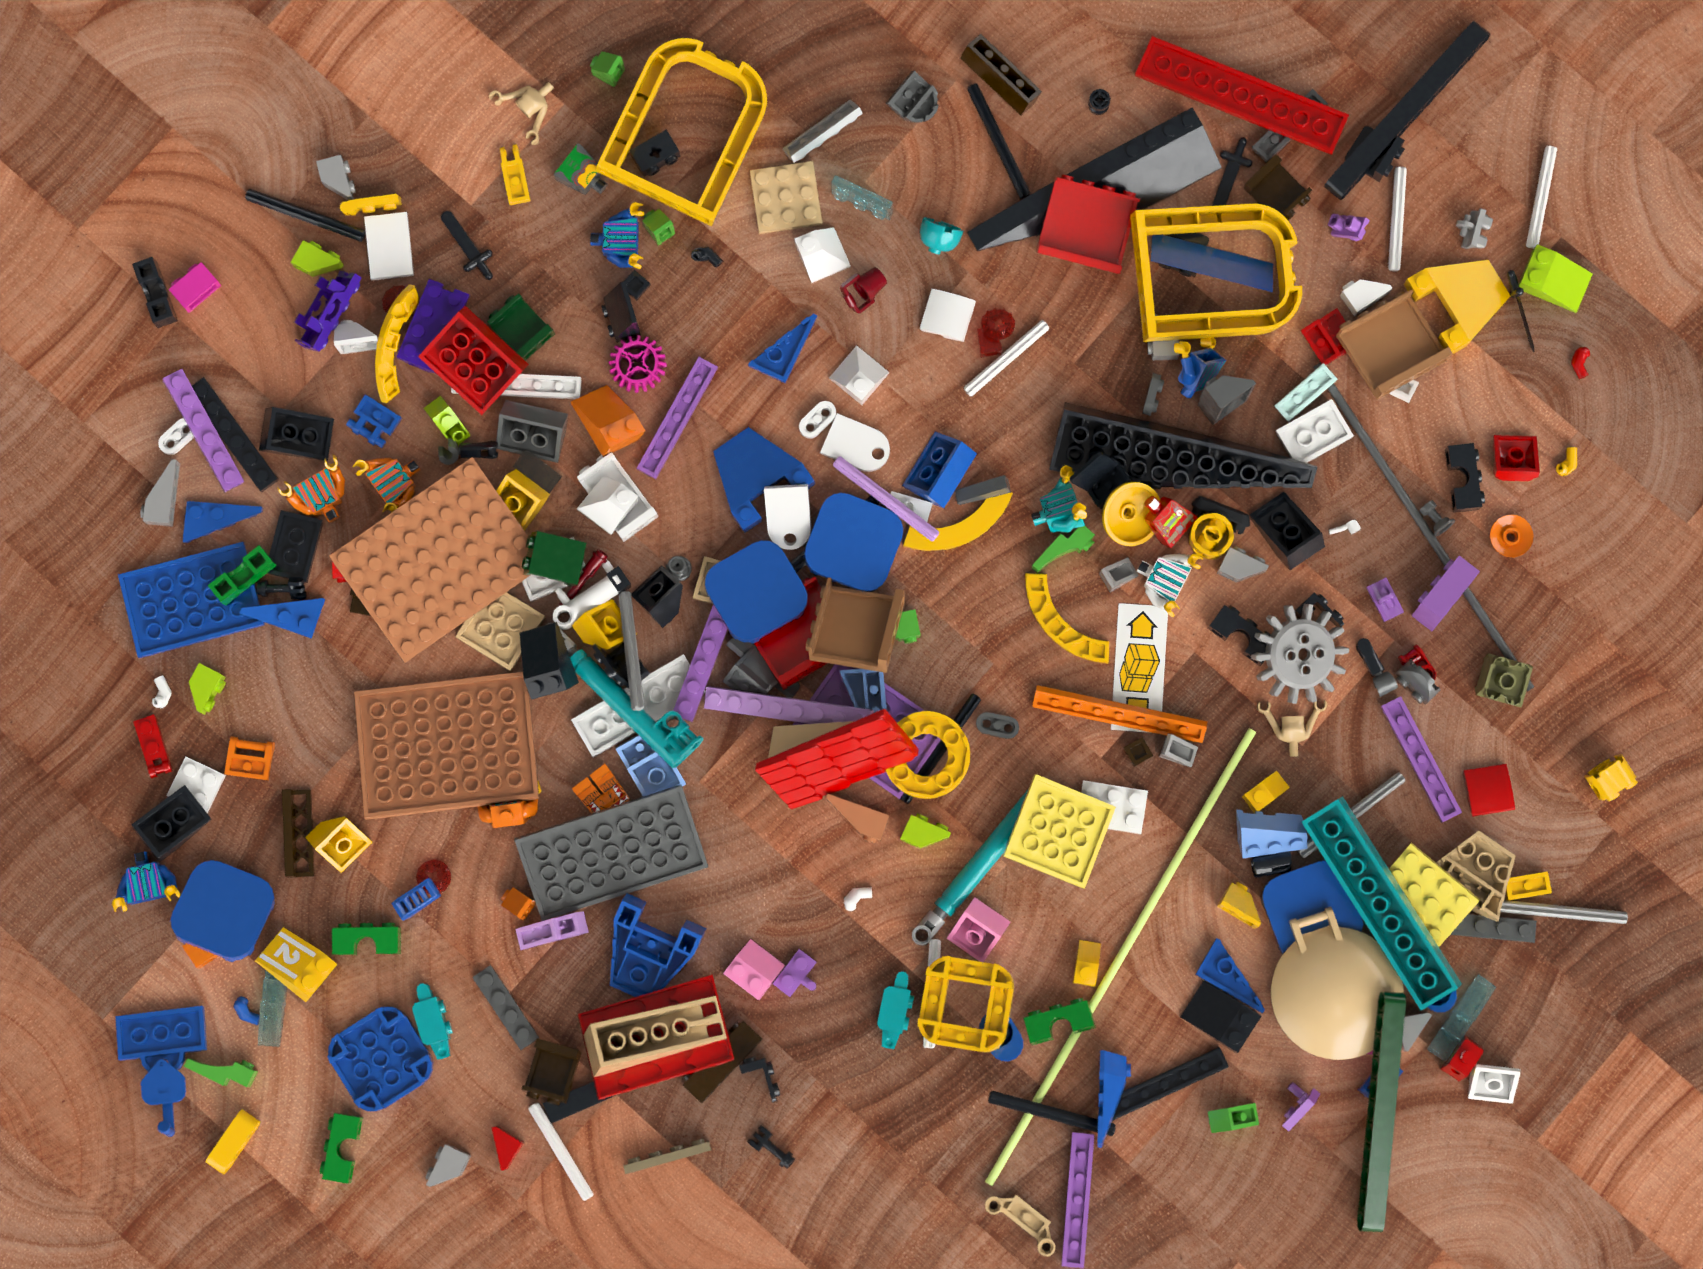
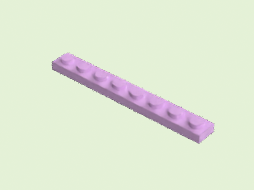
M711 686L706 687L704 705L705 709L807 724L856 721L874 712L871 709Z

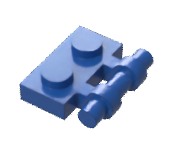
M365 394L354 410V413L360 417L359 420L356 422L350 418L346 426L351 428L354 434H360L368 439V442L373 446L376 444L383 448L386 441L380 437L381 434L384 432L391 436L402 418ZM366 422L376 427L373 432L364 427Z

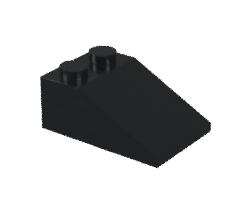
M625 281L620 282L603 298L605 305H601L604 317H609L611 325H607L610 337H615L617 343L622 339L624 341L628 340V336L635 338L637 335L641 336Z
M276 407L265 408L259 451L323 461L326 458L328 461L334 419Z
M1282 492L1249 515L1277 557L1289 570H1292L1325 547L1322 532L1285 492Z
M557 622L519 633L523 677L531 700L568 690L579 683Z
M184 785L131 825L160 863L212 819Z
M1204 980L1180 1016V1018L1235 1054L1239 1053L1262 1017Z

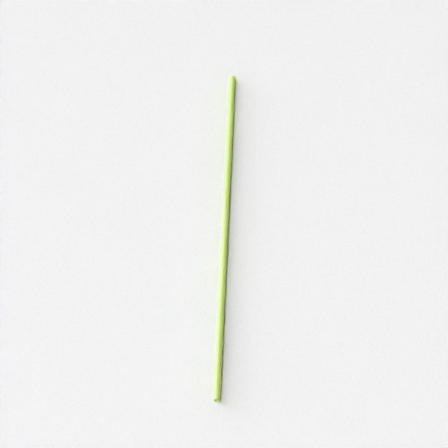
M1248 728L1089 1002L1092 1014L1256 734L1254 730ZM1072 1031L1035 1094L1033 1102H1042L1082 1032L1075 1034ZM1024 1113L985 1180L989 1185L993 1186L1033 1115Z

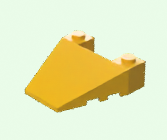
M1489 260L1425 268L1407 278L1404 283L1407 291L1413 290L1414 293L1411 295V298L1414 302L1434 291L1436 292L1455 323V326L1442 332L1437 339L1444 349L1449 347L1453 354L1466 347L1511 296Z

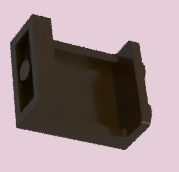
M537 1038L534 1045L536 1048L526 1084L522 1086V1090L526 1092V1097L538 1100L540 1096L547 1098V1102L558 1106L560 1102L566 1104L582 1053L577 1049Z

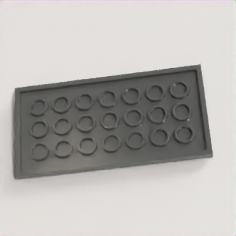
M682 784L514 838L542 921L708 868Z

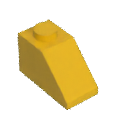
M1276 770L1244 794L1242 798L1255 814L1256 811H1260L1290 787Z
M1079 940L1073 984L1095 987L1101 943Z

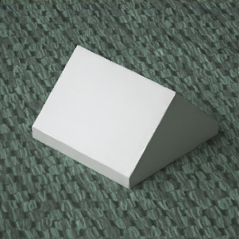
M1475 1064L1470 1072L1468 1099L1513 1103L1520 1069Z

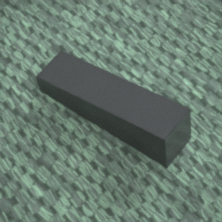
M1003 475L955 490L957 503L962 505L1011 493L1009 480Z

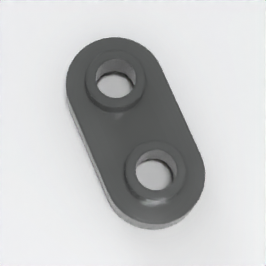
M1152 374L1142 414L1151 416L1152 412L1156 413L1159 400L1155 399L1156 394L1162 391L1164 384L1160 374Z
M984 712L976 720L978 731L985 735L1012 739L1019 732L1017 720L1009 716ZM989 720L991 726L988 728L984 727L983 721ZM1011 725L1012 731L1006 732L1004 726Z

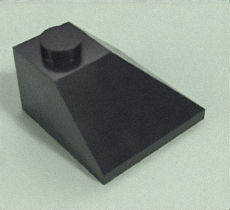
M661 565L631 593V596L663 628L679 613L683 585Z

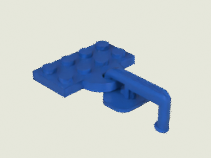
M204 1006L115 1016L118 1060L141 1059L143 1067L148 1072L141 1081L142 1099L149 1105L162 1104L163 1121L158 1124L157 1129L168 1137H172L175 1134L173 1103L181 1101L186 1095L185 1076L179 1072L185 1062V1054L207 1050Z

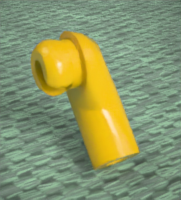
M1576 447L1566 448V459L1556 465V472L1560 476H1566L1576 469Z

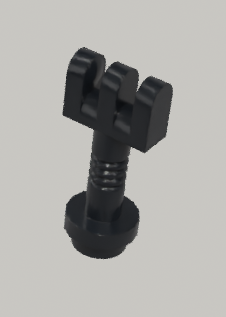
M289 577L288 584H269L268 580H262L257 583V594L262 595V597H268L269 593L276 592L290 593L291 599H305L307 597L302 577Z
M760 1125L758 1129L764 1133L763 1137L755 1132L753 1136L759 1142L756 1144L755 1141L749 1139L747 1143L758 1152L764 1147L781 1161L779 1163L780 1167L788 1169L795 1161L793 1153L789 1151L786 1154L777 1148L769 1140L773 1134Z

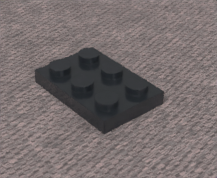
M281 510L269 556L277 566L267 574L287 579L289 577H302L304 583H308L324 521Z

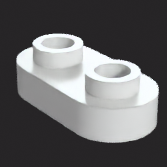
M829 401L818 403L800 421V433L809 439L818 436L835 419V406ZM828 410L829 415L826 417L822 416L821 412ZM807 425H813L814 430L807 431Z
M184 418L178 420L159 438V448L167 455L178 453L194 438L191 431L188 433L183 432L184 428L188 427ZM170 441H174V446L172 448H168V443Z

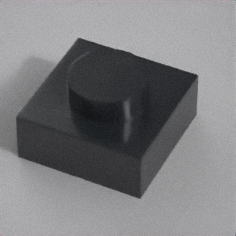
M636 270L625 279L628 293L636 301L651 286Z

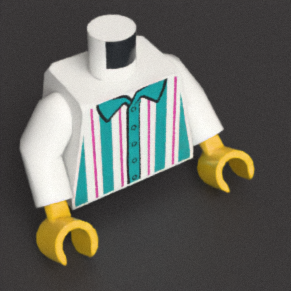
M1198 554L1164 555L1162 558L1158 557L1154 566L1142 560L1137 572L1148 577L1144 587L1151 603L1166 611L1171 617H1174L1175 615L1171 609H1180L1175 600L1192 567L1196 569L1201 568L1195 562L1198 559L1203 560V558Z

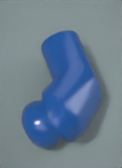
M238 997L237 1001L234 1002V1009L239 1019L258 1025L261 1015L249 1011L247 1007L248 999L246 997Z

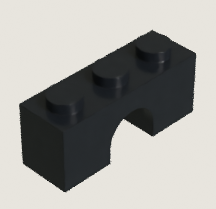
M149 257L133 263L132 266L138 283L141 285L147 299L146 305L153 324L157 328H161L177 322L178 319L157 261L153 257Z
M1474 443L1448 446L1445 449L1447 470H1459L1466 477L1464 487L1454 488L1451 491L1453 513L1481 509L1483 507L1482 504L1485 503L1484 491H1480L1479 483L1482 482L1481 470L1477 469V461H1479L1478 449H1475Z
M1224 605L1207 629L1224 641L1233 632L1245 634L1248 638V647L1243 655L1258 666H1261L1264 661L1253 660L1251 655L1257 652H1266L1267 643L1261 642L1254 637L1256 633L1263 632L1257 629L1258 625L1249 618L1245 620L1239 616L1240 612L1231 605L1229 607ZM1267 631L1264 632V633L1267 634L1268 636L1271 635V634H1270L1269 632H1267Z

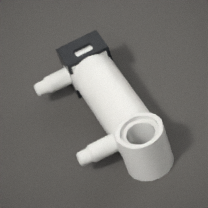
M607 560L606 563L602 564L607 573L606 577L572 600L569 599L560 587L555 589L557 597L563 605L554 610V622H557L562 630L570 629L572 624L585 612L607 602L622 591L631 588V583L619 566L614 568ZM561 613H568L570 615L567 622H560L558 620Z

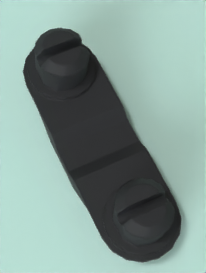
M1198 496L1191 503L1193 506L1191 513L1194 515L1198 514V518L1204 515L1205 512L1218 513L1225 516L1229 521L1234 522L1232 529L1233 532L1239 530L1238 534H1243L1245 528L1250 526L1249 515L1242 511L1202 496Z

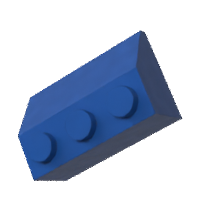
M934 432L902 486L924 500L945 508L977 453L960 440Z

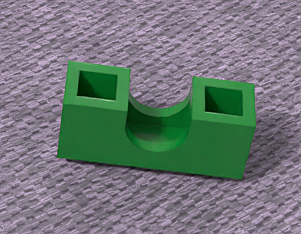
M260 545L242 558L243 562L236 569L229 573L224 572L208 585L219 601L225 606L277 566Z
M344 923L338 924V928H332L333 955H357L358 943L365 937H370L374 940L376 954H401V928L395 927V923H382V927H373V923H360V927L351 928V924Z
M1079 998L1070 1001L1071 1005L1062 1007V1004H1057L1049 1007V1011L1041 1013V1010L1029 1012L1028 1017H1024V1022L1030 1043L1037 1045L1054 1040L1052 1027L1056 1021L1062 1019L1070 1022L1075 1034L1096 1028L1089 1002Z
M334 1113V1116L330 1117L328 1123V1130H331L330 1138L326 1139L324 1144V1152H327L326 1159L321 1162L320 1174H323V1180L347 1184L352 1182L355 1161L343 1158L340 1153V1146L348 1138L355 1140L360 1138L363 1117Z

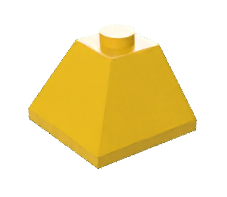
M613 599L585 612L572 624V627L586 644L594 645L596 643L599 647L608 650L624 642L620 608Z
M345 816L320 822L305 837L314 849L341 873L372 843Z
M1236 882V884L1230 883L1217 907L1250 927L1258 928L1261 922L1252 896L1247 892L1248 888L1239 882Z

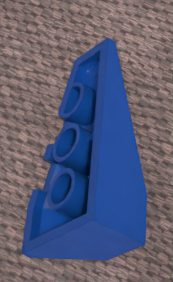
M1100 1050L1097 1148H1102L1126 1085V1077H1131V1064H1127L1126 1056Z

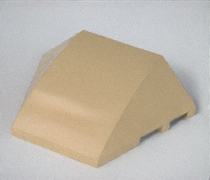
M1477 831L1436 863L1480 899L1471 911L1494 921H1499L1502 903L1504 902L1507 884L1516 855L1482 832Z

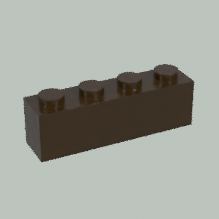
M979 34L967 45L960 57L1020 116L1035 104L1042 93L1032 81L982 34Z
M737 1021L728 1030L731 1033L729 1040L734 1056L733 1061L687 1074L683 1078L685 1081L683 1086L701 1104L763 1040L745 1021H742L741 1024Z

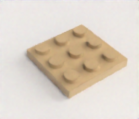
M813 161L750 170L759 234L822 225Z
M506 592L467 619L455 637L509 671H512L521 656L519 633L539 627L545 615Z

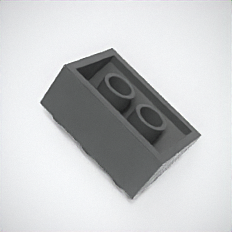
M505 400L499 414L496 440L498 447L496 449L558 463L566 434L568 414Z

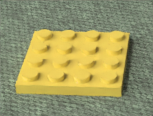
M1034 774L1003 856L1085 889L1116 807Z
M1412 842L1389 868L1438 947L1480 901L1478 897Z

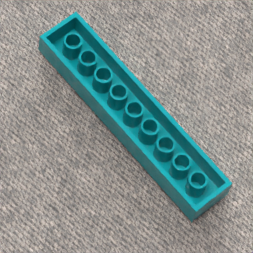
M1343 796L1303 820V826L1420 1010L1425 1009L1458 989L1462 985L1461 981Z

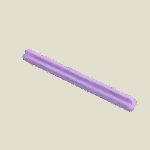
M839 456L834 461V468L893 513L897 514L898 517L928 540L934 541L938 537L939 531L844 458Z

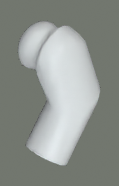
M159 676L154 679L159 691L156 697L152 699V704L156 708H164L171 697V689L164 676Z
M872 887L853 888L844 898L845 909L853 911L856 909V904L860 899L872 898Z

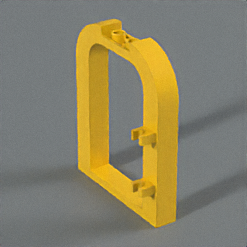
M680 38L662 44L649 57L596 166V172L712 227L761 124L766 110L767 94L761 77L747 63L742 61L740 67L737 68L733 62L728 60L722 61L716 58L717 56L710 51H701L703 42L695 39ZM686 61L695 63L733 81L741 87L746 101L698 204L621 169L667 72L673 65Z
M1238 204L1135 210L1130 215L1143 342L1266 334L1287 323L1297 312L1302 298V286H1294L1296 276L1295 272L1292 271L1293 252L1290 250V248L1297 244V238L1290 222L1274 208L1262 204ZM1253 229L1264 232L1273 241L1279 283V299L1275 307L1259 310L1155 316L1147 235Z

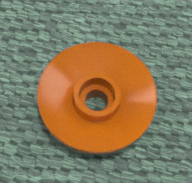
M1518 515L1502 516L1493 524L1490 530V541L1493 548L1505 557H1519L1525 554L1533 543L1534 535L1531 525ZM1507 534H1512L1514 536V540L1509 541L1507 539Z

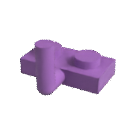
M799 949L774 981L773 985L789 997L792 996L800 984L814 991L816 989L815 982L806 976L817 962Z
M1294 1082L1288 1086L1287 1089L1299 1099L1297 1100L1298 1105L1295 1108L1291 1106L1284 1114L1286 1119L1282 1126L1286 1130L1290 1131L1316 1103L1320 1093L1314 1088L1307 1094Z

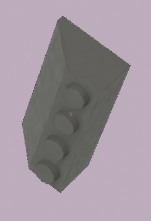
M1224 375L1217 379L1215 376L1205 384L1206 386L1201 392L1202 395L1200 396L1198 406L1212 425H1214L1248 400L1256 382L1251 379Z

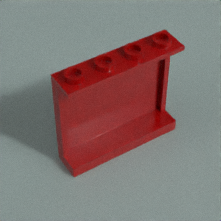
M1064 174L1061 175V178L1055 177L1036 252L1120 274L1122 269L1121 263L1131 229L1130 215L1136 210L1137 203L1140 202V199L1135 198L1136 193L1125 190L1123 194L1115 193V188L1103 185L1102 189L1094 187V182L1083 179L1082 183H1077L1073 181L1074 177Z
M815 576L801 581L808 595L807 607L803 615L798 620H792L760 638L759 642L754 643L783 690L827 664L809 660V651H806L807 639L811 638L813 634L811 633L812 621L817 619L815 615L817 603L822 601V598H820L821 587Z

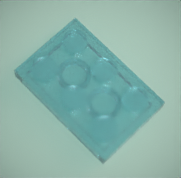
M836 175L834 176L831 186L832 194H834L837 200L842 202L847 200L861 211L866 209L873 212L872 215L878 219L884 220L886 218L890 220L893 214L892 201Z

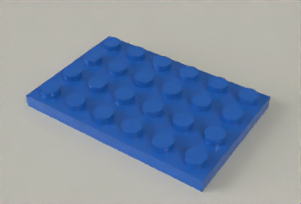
M245 542L118 574L138 658L265 625V622L239 614L241 608L260 606L255 583L226 606L219 601L208 587L211 582L224 572L229 573L243 562L242 558L248 554Z

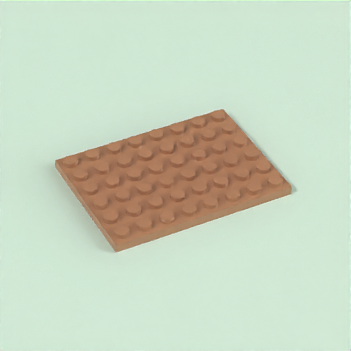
M473 457L329 555V558L404 663L530 576L523 575L524 569H522L523 558L527 556L528 552L526 547L528 535Z
M523 672L354 692L365 820L539 799L530 695L524 681Z

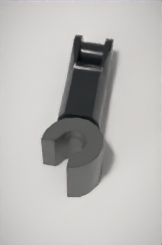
M448 439V450L443 446H438L439 460L443 464L450 465L457 461L459 455H461V458L495 459L498 457V452L496 451L498 443L496 441L460 443V447H458L456 441Z
M1366 638L1360 639L1356 649L1371 677L1375 676L1372 680L1379 696L1381 697L1397 689L1398 684L1392 674L1388 671L1383 673L1385 669L1370 641Z

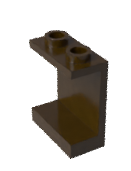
M1276 154L1245 183L1244 189L1259 204L1274 208L1289 221L1296 214L1294 210L1299 205L1303 207L1310 201L1311 198L1309 196L1312 189L1309 187L1306 190L1280 165L1282 159Z

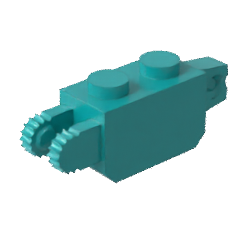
M904 971L897 974L894 987L889 986L884 989L877 1025L882 1030V1047L888 1049H895L899 1035L902 1034L903 1030H907L910 1017H906L907 1008L912 1009L914 996L910 995L911 990H907L909 976Z
M420 983L416 988L419 1002L414 1004L412 1011L421 1041L432 1047L437 1060L450 1057L449 1039H451L450 1034L453 1033L450 1021L445 1020L444 1013L447 1012L443 1000H439V997L433 996L430 985Z

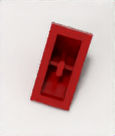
M498 1126L491 1127L501 1171L508 1170L524 1142Z

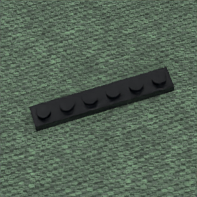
M203 377L193 384L192 388L217 433L262 493L279 481L207 380Z

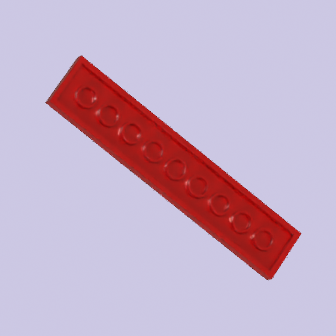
M1154 36L1151 37L1135 73V76L1330 155L1333 154L1349 118V114Z

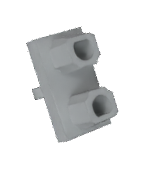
M1480 208L1478 211H1470V215L1465 214L1464 220L1456 222V227L1461 229L1460 236H1463L1462 248L1482 249L1486 247L1488 239L1480 235L1481 229H1490L1493 219L1486 215L1485 209Z

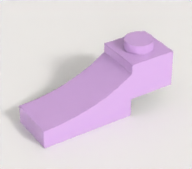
M584 911L551 918L516 929L520 950L589 933Z

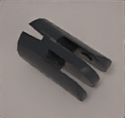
M1283 852L1251 857L1254 877L1258 878L1290 872L1291 853Z

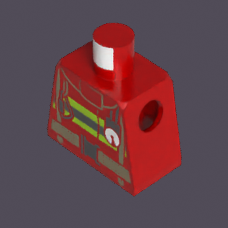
M1150 496L1144 503L1150 510L1144 518L1145 522L1159 542L1169 548L1176 544L1198 518L1174 500L1164 496L1159 501L1154 496Z
M1463 1034L1440 1069L1457 1081H1461L1470 1074L1483 1054L1484 1049Z

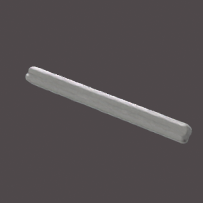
M622 591L618 596L631 708L633 711H641L644 708L632 597L629 591Z
M1400 772L1396 773L1350 808L1356 818L1405 782L1404 776ZM1311 838L1307 841V849L1297 851L1305 858L1314 852L1317 846Z
M1506 900L1502 903L1500 911L1504 913L1620 924L1627 923L1628 919L1627 912Z

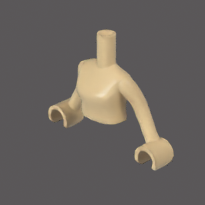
M548 82L539 91L531 86L502 95L499 91H492L489 94L490 99L499 96V99L495 102L496 106L501 105L504 100L520 97L515 103L528 118L539 111L533 129L526 133V139L532 135L536 136L531 142L532 145L538 144V131L548 107L544 97L554 87Z
M1324 700L1323 709L1317 707V701L1313 703L1314 710L1305 728L1304 716L1281 717L1282 729H1280L1270 712L1271 705L1269 702H1267V710L1260 708V702L1257 704V710L1266 716L1277 738L1289 743L1290 757H1298V743L1309 738L1319 713L1327 708V702Z

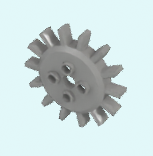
M1304 604L1301 619H1296L1295 610L1292 605H1285L1284 613L1287 621L1281 624L1278 618L1268 615L1266 619L1274 628V631L1270 636L1265 633H1256L1254 636L1257 640L1267 643L1265 653L1257 652L1251 655L1253 660L1260 662L1266 660L1268 666L1256 678L1257 680L1265 681L1273 676L1276 679L1269 692L1272 696L1277 697L1284 686H1288L1287 702L1297 704L1299 689H1305L1306 698L1309 702H1316L1317 696L1314 686L1320 684L1324 690L1333 692L1335 689L1326 677L1330 671L1335 674H1345L1346 672L1343 667L1334 664L1335 655L1349 653V648L1343 646L1335 647L1333 639L1340 636L1344 629L1337 626L1327 631L1324 628L1332 615L1328 611H1323L1315 622L1311 620L1313 605ZM1305 635L1306 641L1302 643L1301 638ZM1302 648H1305L1307 651V657L1304 660H1300L1298 657V652ZM1320 649V656L1317 657L1316 652ZM1289 652H1292L1293 656H1292V658L1289 660V659H1288V653H1289ZM1304 666H1307V669H1308V670H1307V672L1304 674V673H1303V667H1304Z

